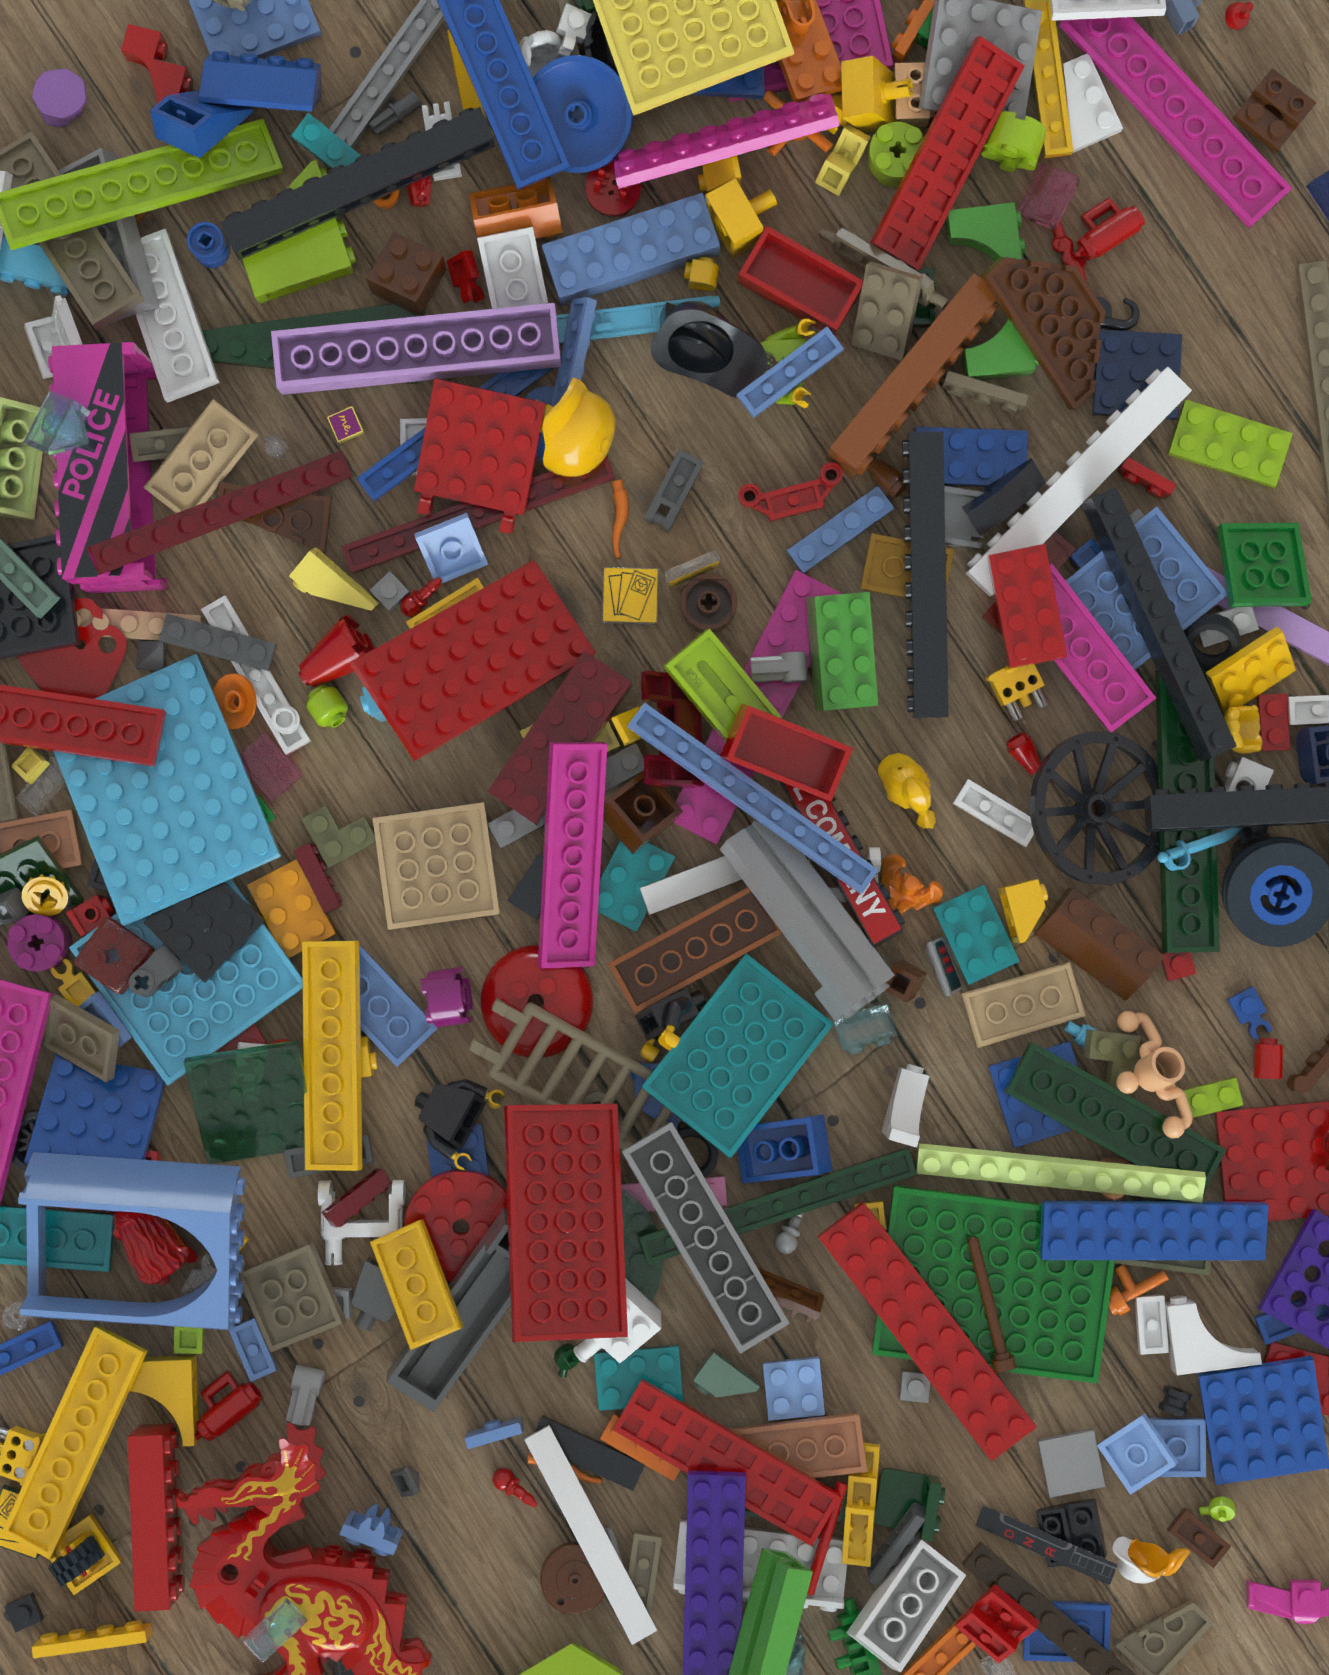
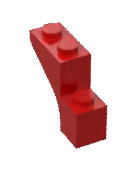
M128 24L121 52L127 61L138 63L150 71L157 102L159 103L170 94L192 92L193 78H191L187 68L161 61L166 59L168 53V44L161 32Z

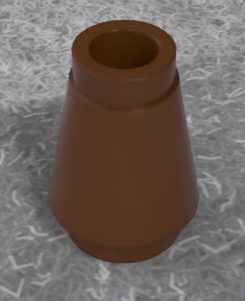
M879 458L867 469L887 497L891 496L893 499H896L908 487V485L903 486L902 473Z

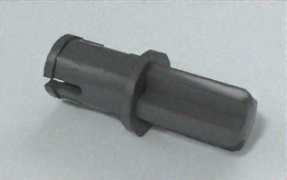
M410 91L396 103L388 104V109L369 122L371 130L375 135H381L396 123H403L405 117L422 107L421 101L413 91Z

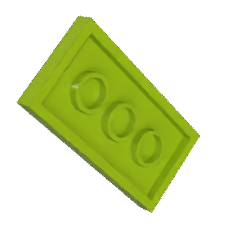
M1185 400L1167 455L1275 488L1293 433Z

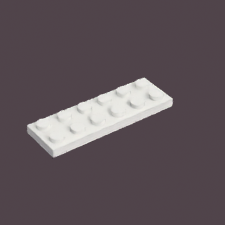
M163 229L141 238L160 308L136 314L164 400L168 403L220 382L169 232Z

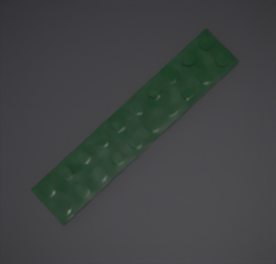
M1155 670L1158 790L1169 789L1170 794H1181L1180 789L1198 788V793L1209 792V788L1215 787L1214 757L1200 762L1158 670ZM1202 670V672H1203V674H1204V676H1205V678H1206V680H1207V683H1208V685H1209V687H1210V689H1211V686H1210V684H1209L1208 678H1207V676H1206V672L1209 671V670ZM1216 829L1159 832L1160 852L1177 847L1176 842L1180 839L1188 843L1215 834ZM1217 845L1190 854L1191 861L1185 869L1171 871L1164 863L1160 862L1162 953L1220 952ZM1179 858L1172 860L1176 866L1179 863Z

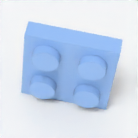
M467 513L414 534L433 579L442 578L441 584L488 565Z
M819 1356L762 1362L768 1421L825 1415Z
M1145 1413L1097 1445L1130 1495L1179 1463Z

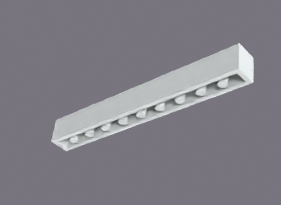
M1166 367L1161 372L1156 369L1145 380L1149 385L1142 392L1138 389L1135 390L1125 401L1128 406L1122 412L1116 410L1105 421L1109 426L1102 433L1097 430L1086 441L1089 446L1082 453L1077 450L1066 461L1069 467L1062 474L1057 471L1046 482L1049 487L1041 495L1037 491L1026 503L1029 508L1022 515L1017 512L1006 523L1010 528L1003 535L999 532L996 533L987 543L990 548L983 555L978 552L967 563L970 569L965 574L988 596L994 594L987 561L988 555L1043 544L1192 391L1169 367Z

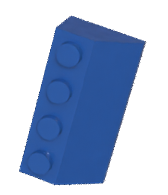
M214 51L204 60L199 102L312 112L321 99V64L313 63V59L298 58L296 61H285L283 56H269L268 59L257 58L256 54L243 53L240 54V57L229 56V52Z

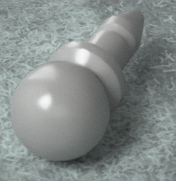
M804 1213L790 1217L788 1226L782 1225V1232L775 1238V1247L779 1252L789 1254L796 1249V1237L800 1236V1232L796 1229L799 1227Z

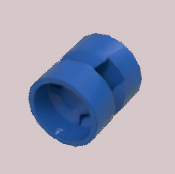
M200 222L190 229L187 236V245L197 261L208 268H218L224 265L230 256V245L220 228L210 222Z

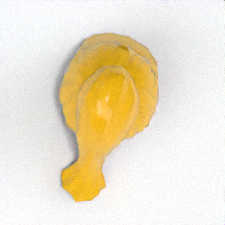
M901 753L888 755L878 766V776L883 782L888 800L904 809H913L918 813L916 824L923 829H933L936 818L934 816L935 813L929 810L931 806V784L928 774L908 755Z

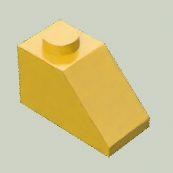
M737 155L702 165V174L697 175L700 192L705 191L708 194L734 178L741 185V173Z
M641 706L611 718L625 748L643 739L627 728Z

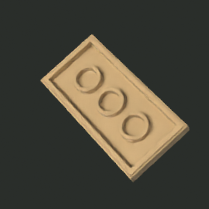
M212 399L143 488L175 513L205 503L219 486V482L224 480L258 437V434L216 400Z
M1070 962L961 993L977 1048L1086 1016Z

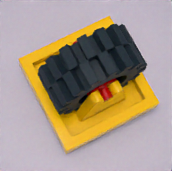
M91 1513L66 1530L55 1557L50 1559L52 1564L48 1568L61 1587L67 1585L73 1595H75L119 1565L123 1558Z

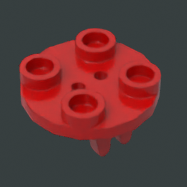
M613 160L606 166L590 172L587 177L585 191L588 203L594 210L606 216L622 217L627 215L638 202L641 184L637 183L620 189L618 185H613V182L616 181Z

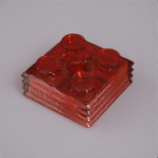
M105 917L74 960V964L116 994L123 995L129 988L130 976L147 961L155 949L114 919ZM118 949L117 956L120 958L119 961L110 962L109 952Z

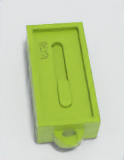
M710 629L704 630L662 665L724 742L728 738L741 703L782 718Z

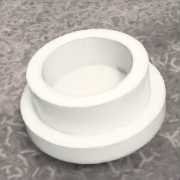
M280 706L272 714V726L279 733H293L300 724L299 713L293 707Z

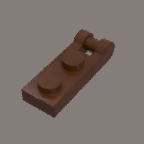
M1329 1034L1324 1039L1326 1044L1320 1051L1315 1050L1306 1059V1067L1299 1074L1289 1076L1287 1085L1291 1090L1301 1093L1309 1091L1329 1068Z

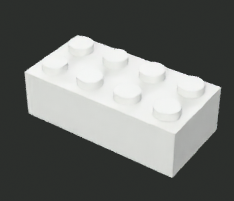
M916 1538L911 1546L907 1545L902 1551L899 1563L895 1568H890L847 1631V1634L888 1667L901 1672L966 1575L926 1542Z

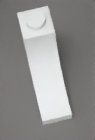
M907 1064V1068L899 1067L881 1132L889 1140L917 1148L920 1138V1115L929 1076L923 1073L924 1068Z
M1187 1296L1170 1297L1169 1302H1165L1170 1366L1176 1375L1262 1364L1261 1354L1256 1349L1232 1347L1212 1337L1200 1319L1196 1303L1191 1299H1187Z

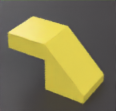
M846 124L833 151L825 160L815 183L840 196L860 162L871 137Z

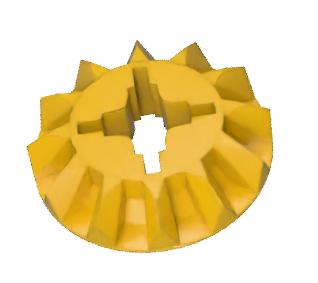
M41 874L37 878H30L26 885L23 886L22 901L25 907L32 913L52 916L60 913L66 907L69 891L66 890L64 882L56 880L54 875L52 877H44ZM48 888L50 891V896H47L46 899H44V901L41 902V893H43Z

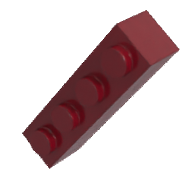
M307 843L293 850L324 914L341 907L343 899L339 892H335L333 888L335 883L331 876L328 877L326 870H328L323 860L320 861L318 857L320 853L316 845Z
M376 1168L324 1209L322 1214L331 1226L342 1227L347 1223L349 1217L355 1216L361 1211L360 1208L365 1204L369 1205L375 1200V1196L386 1192L392 1182L383 1169Z

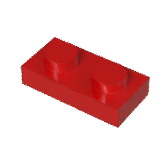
M1129 457L1121 463L1117 470L1118 473L1122 474L1121 478L1132 485L1140 484L1147 488L1146 492L1157 499L1169 497L1177 485Z
M1287 694L1256 696L1260 717L1259 735L1262 738V749L1259 752L1290 750Z

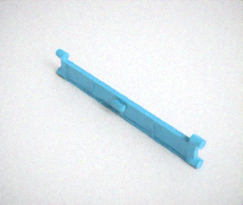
M705 296L595 310L596 316L592 323L590 340L658 332L660 314L666 302L678 305L686 301H698L712 307H720L719 296ZM569 314L557 315L559 344L564 343Z

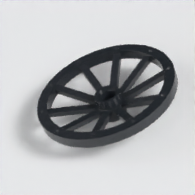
M1107 731L1078 734L1064 740L1053 748L1036 772L1030 793V818L1034 835L1048 860L1058 870L1072 879L1093 885L1120 883L1141 873L1150 865L1160 851L1159 832H1151L1150 836L1112 816L1113 811L1144 809V800L1112 803L1110 800L1141 773L1145 774L1151 791L1158 790V766L1147 751L1133 740ZM1092 743L1105 744L1107 746L1092 789L1082 746ZM1117 748L1130 756L1137 765L1102 793ZM1070 752H1073L1082 794L1055 771L1058 764ZM1050 780L1075 801L1074 806L1045 808L1046 792ZM1092 804H1093L1094 807H1095V813H1094V814H1093L1092 809H1091ZM1075 815L1076 821L1056 844L1050 833L1046 817ZM1105 823L1145 845L1140 854L1129 864L1125 861ZM1085 825L1084 868L1073 863L1062 852ZM1096 829L1118 870L1109 873L1094 872Z

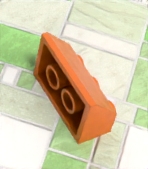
M551 176L517 190L515 184L469 193L477 237L533 226L535 239L541 237L551 238L556 234L563 233Z

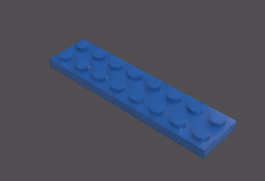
M437 0L517 190L568 169L570 165L500 0Z
M1042 1201L1039 1257L1042 1260H1265L1269 1205L1266 1202Z

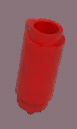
M1109 197L1080 216L1081 220L1089 231L1077 241L1078 250L1074 253V258L1084 257L1089 261L1095 257H1101L1138 233L1141 227L1145 225L1144 218L1136 206H1131L1130 208L1125 207L1120 210ZM1109 210L1114 214L1097 226L1092 222Z
M226 1371L203 1389L200 1393L210 1409L203 1413L202 1418L196 1423L198 1428L197 1433H195L196 1440L205 1438L211 1441L216 1437L222 1436L259 1407V1402L263 1400V1395L258 1387L250 1381L239 1385L231 1372ZM230 1384L233 1391L218 1403H215L212 1397Z

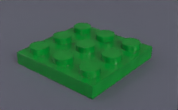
M1221 523L1217 527L1229 607L1307 606L1312 603L1299 523Z

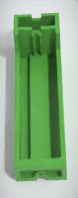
M762 1548L729 1675H786L813 1571L786 1551Z

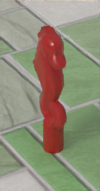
M1055 220L1051 222L1050 227L1054 236L1052 247L1054 251L1063 253L1062 263L1064 265L1077 266L1087 281L1088 278H1086L1084 269L1086 259L1084 257L1074 258L1073 242L1071 238L1065 236L1061 221Z

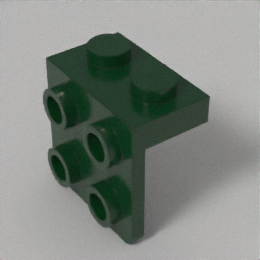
M884 1468L880 1477L874 1522L879 1526L895 1528L912 1503L916 1502L923 1506L925 1521L918 1529L921 1540L933 1541L934 1533H938L940 1529L941 1517L937 1515L938 1505H943L945 1487H942L938 1476Z

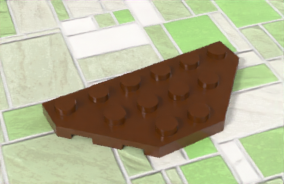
M1000 257L980 276L1069 410H1076L1095 392L1096 380H1094L1096 363H1099L1102 340H1099L1101 323H1104L1106 311L1077 266Z

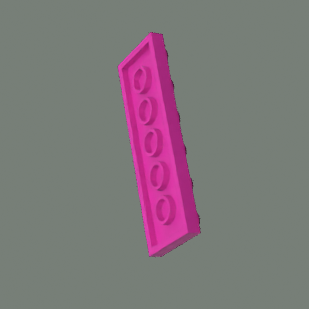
M1050 564L1068 656L1053 661L1108 732L1111 733L1155 700L1156 697L1053 564Z

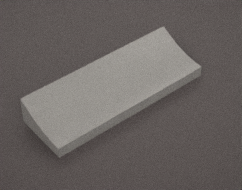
M99 148L58 171L63 175L117 160L119 157L106 149ZM135 216L96 226L144 299L142 303L104 326L135 314L160 308Z

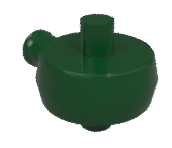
M570 1343L561 1345L554 1353V1362L560 1368L558 1376L561 1378H566L568 1370L574 1368L580 1361L574 1353L575 1346Z

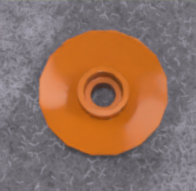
M237 673L226 674L218 680L213 691L229 729H241L249 724L255 715L257 706L256 692L252 683L245 676Z

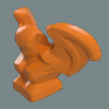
M890 854L881 860V866L883 867L881 884L885 885L891 896L888 903L892 910L897 908L903 917L905 911L911 907L918 911L932 903L937 905L940 902L944 889L939 882L931 881L928 888H923L925 885L921 884L917 877L906 872L903 873V876L901 875L900 869L906 866V861L903 857L897 854Z

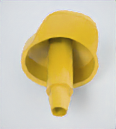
M572 378L567 391L554 407L549 404L546 405L541 432L545 441L544 466L549 471L561 476H581L589 473L601 464L610 449L616 429V418L611 406L601 396L588 391L584 383L578 378Z

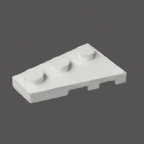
M1086 53L1062 65L1074 153L1121 132L1123 127L1091 57Z

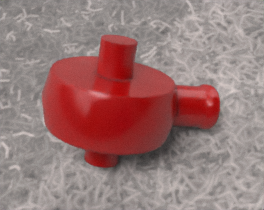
M1248 1L1245 4L1241 2L1230 4L1225 12L1227 26L1234 30L1244 28L1249 21V11L1253 9V3Z

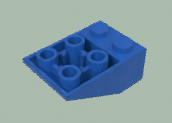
M199 90L167 95L150 110L157 139L200 158L252 114L253 108L240 105L199 102Z

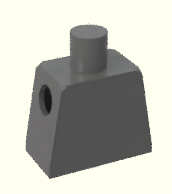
M371 1257L363 1265L351 1305L361 1310L355 1325L366 1331H370L376 1318L387 1323L395 1312L378 1262Z

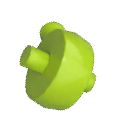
M1220 1496L1213 1498L1209 1506H1200L1199 1511L1201 1516L1210 1515L1213 1519L1224 1522L1234 1518L1236 1507L1230 1498Z

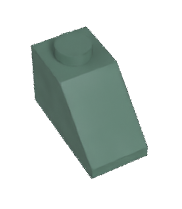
M712 1348L693 1374V1381L696 1382L695 1388L706 1396L710 1393L716 1398L756 1392L759 1388V1381L714 1348Z

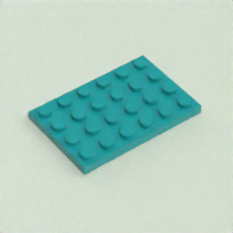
M747 953L741 957L698 1012L699 1014L695 1016L680 1035L678 1045L666 1053L641 1085L644 1091L728 1158L734 1155L834 1025L833 1022Z

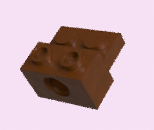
M1272 68L1232 119L1277 153L1316 102Z

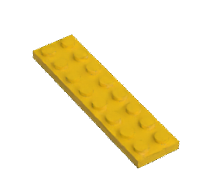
M359 941L302 942L305 1170L359 1171L362 1170Z
M100 1325L94 1326L1 1532L2 1534L49 1560L55 1557L148 1350Z

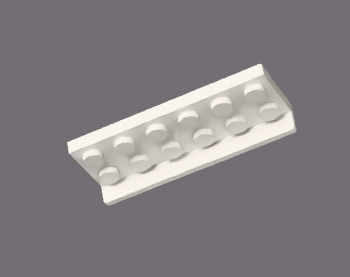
M680 1519L673 1589L685 1595L687 1520ZM744 1526L742 1602H748L762 1548L786 1551L810 1569L820 1535L813 1546H810L786 1531ZM831 1538L814 1596L807 1594L804 1608H808V1605L820 1606L821 1610L835 1612L837 1608L844 1609L843 1597L847 1564H842L844 1538Z

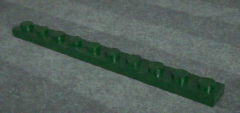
M905 1147L722 1209L736 1233L740 1235L916 1176L917 1173L909 1148ZM666 1228L639 1236L648 1265L680 1255Z

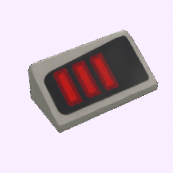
M939 937L925 942L924 946L942 995L950 996L960 991L962 984L946 939Z

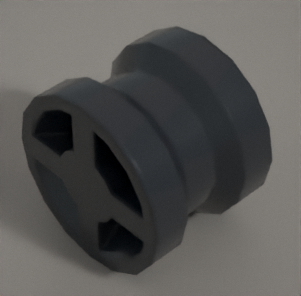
M1164 1385V1399L1159 1402L1158 1408L1177 1416L1186 1417V1404L1191 1400L1192 1394L1173 1386Z

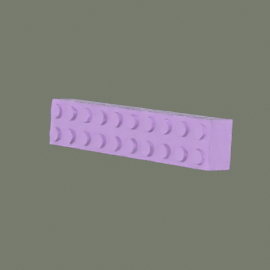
M555 303L271 331L276 388L282 395L425 381L436 378L445 379L562 367Z

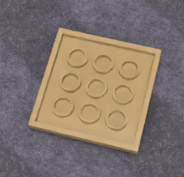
M485 802L372 818L388 930L500 914Z

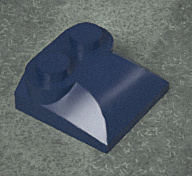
M1329 725L1301 729L1296 737V747L1302 779L1306 783H1311V785L1329 782Z

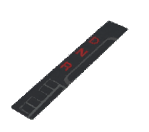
M982 1507L976 1523L977 1527L1105 1584H1111L1117 1564L989 1507Z

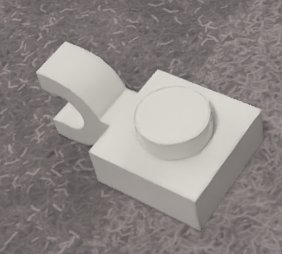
M566 3L556 30L557 34L563 36L557 55L561 57L569 56L570 52L572 53L575 42L583 43L591 13Z

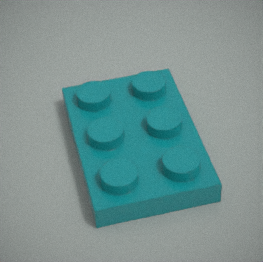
M620 840L600 879L598 912L637 932L648 911L640 888L664 879L675 856L650 843H647L636 853L632 854Z
M985 885L974 888L932 908L967 985L1020 962Z
M679 1345L638 1348L621 1363L614 1359L607 1351H598L594 1354L599 1411L624 1409L641 1379L646 1380L683 1402Z

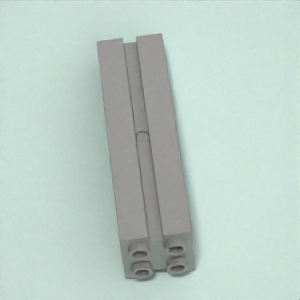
M757 820L726 840L720 848L721 852L821 983L822 987L815 995L834 1021L841 1016L848 1019L890 987L887 982L895 976L802 852Z

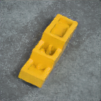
M864 1443L867 1472L849 1474L842 1564L870 1567L880 1444Z

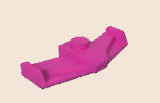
M1246 1579L1247 1609L1292 1619L1297 1624H1313L1319 1618L1329 1616V1587L1321 1589V1583L1318 1579L1289 1580V1590Z

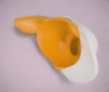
M1123 1536L1117 1538L1112 1546L1114 1554L1118 1557L1117 1567L1120 1574L1127 1580L1140 1584L1153 1582L1159 1579L1160 1576L1174 1574L1190 1554V1550L1186 1548H1177L1168 1554L1157 1544L1141 1542L1138 1539L1131 1540Z

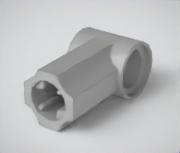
M805 652L781 653L780 656L750 658L751 679L753 682L782 681V683H796L807 681Z
M297 1364L291 1383V1390L293 1392L286 1417L287 1421L301 1426H309L311 1424L316 1399L320 1395L325 1378L324 1370Z

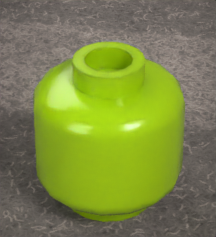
M321 685L308 694L306 707L318 726L335 728L345 721L344 716L348 711V705L336 687Z

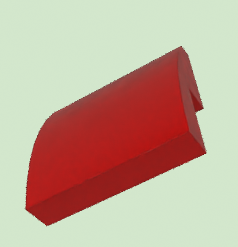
M994 1584L956 1622L955 1627L997 1663H1000L1016 1651L1020 1641L1037 1629L1039 1621Z

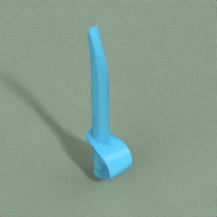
M1228 828L1188 843L1180 839L1176 842L1177 847L1160 852L1157 859L1159 862L1164 863L1171 871L1185 869L1190 864V854L1230 840L1241 828ZM1179 858V863L1176 866L1172 860Z

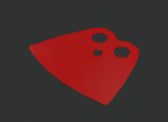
M88 598L75 599L76 612L80 609H87L91 612L92 617L103 619L102 610L93 600ZM91 622L86 627L78 626L79 638L85 642V647L82 650L73 645L16 656L29 676L43 691L95 699L107 693L123 661L127 641L116 626L108 625L104 630H97ZM105 635L112 636L116 641V648L111 653H104L99 648V640Z

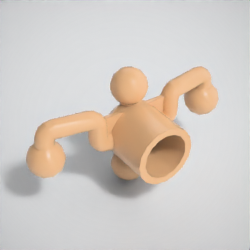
M1123 1011L1117 1018L1119 1029L1125 1033L1134 1032L1139 1024H1141L1150 1041L1141 1045L1139 1049L1141 1059L1137 1061L1134 1073L1126 1071L1119 1074L1116 1080L1117 1087L1123 1093H1133L1138 1088V1085H1140L1147 1091L1156 1092L1157 1096L1162 1100L1169 1101L1175 1099L1181 1118L1177 1116L1166 1118L1162 1129L1167 1137L1179 1138L1193 1121L1186 1094L1175 1085V1082L1180 1080L1185 1073L1184 1059L1173 1048H1160L1162 1039L1148 1015L1141 1012Z

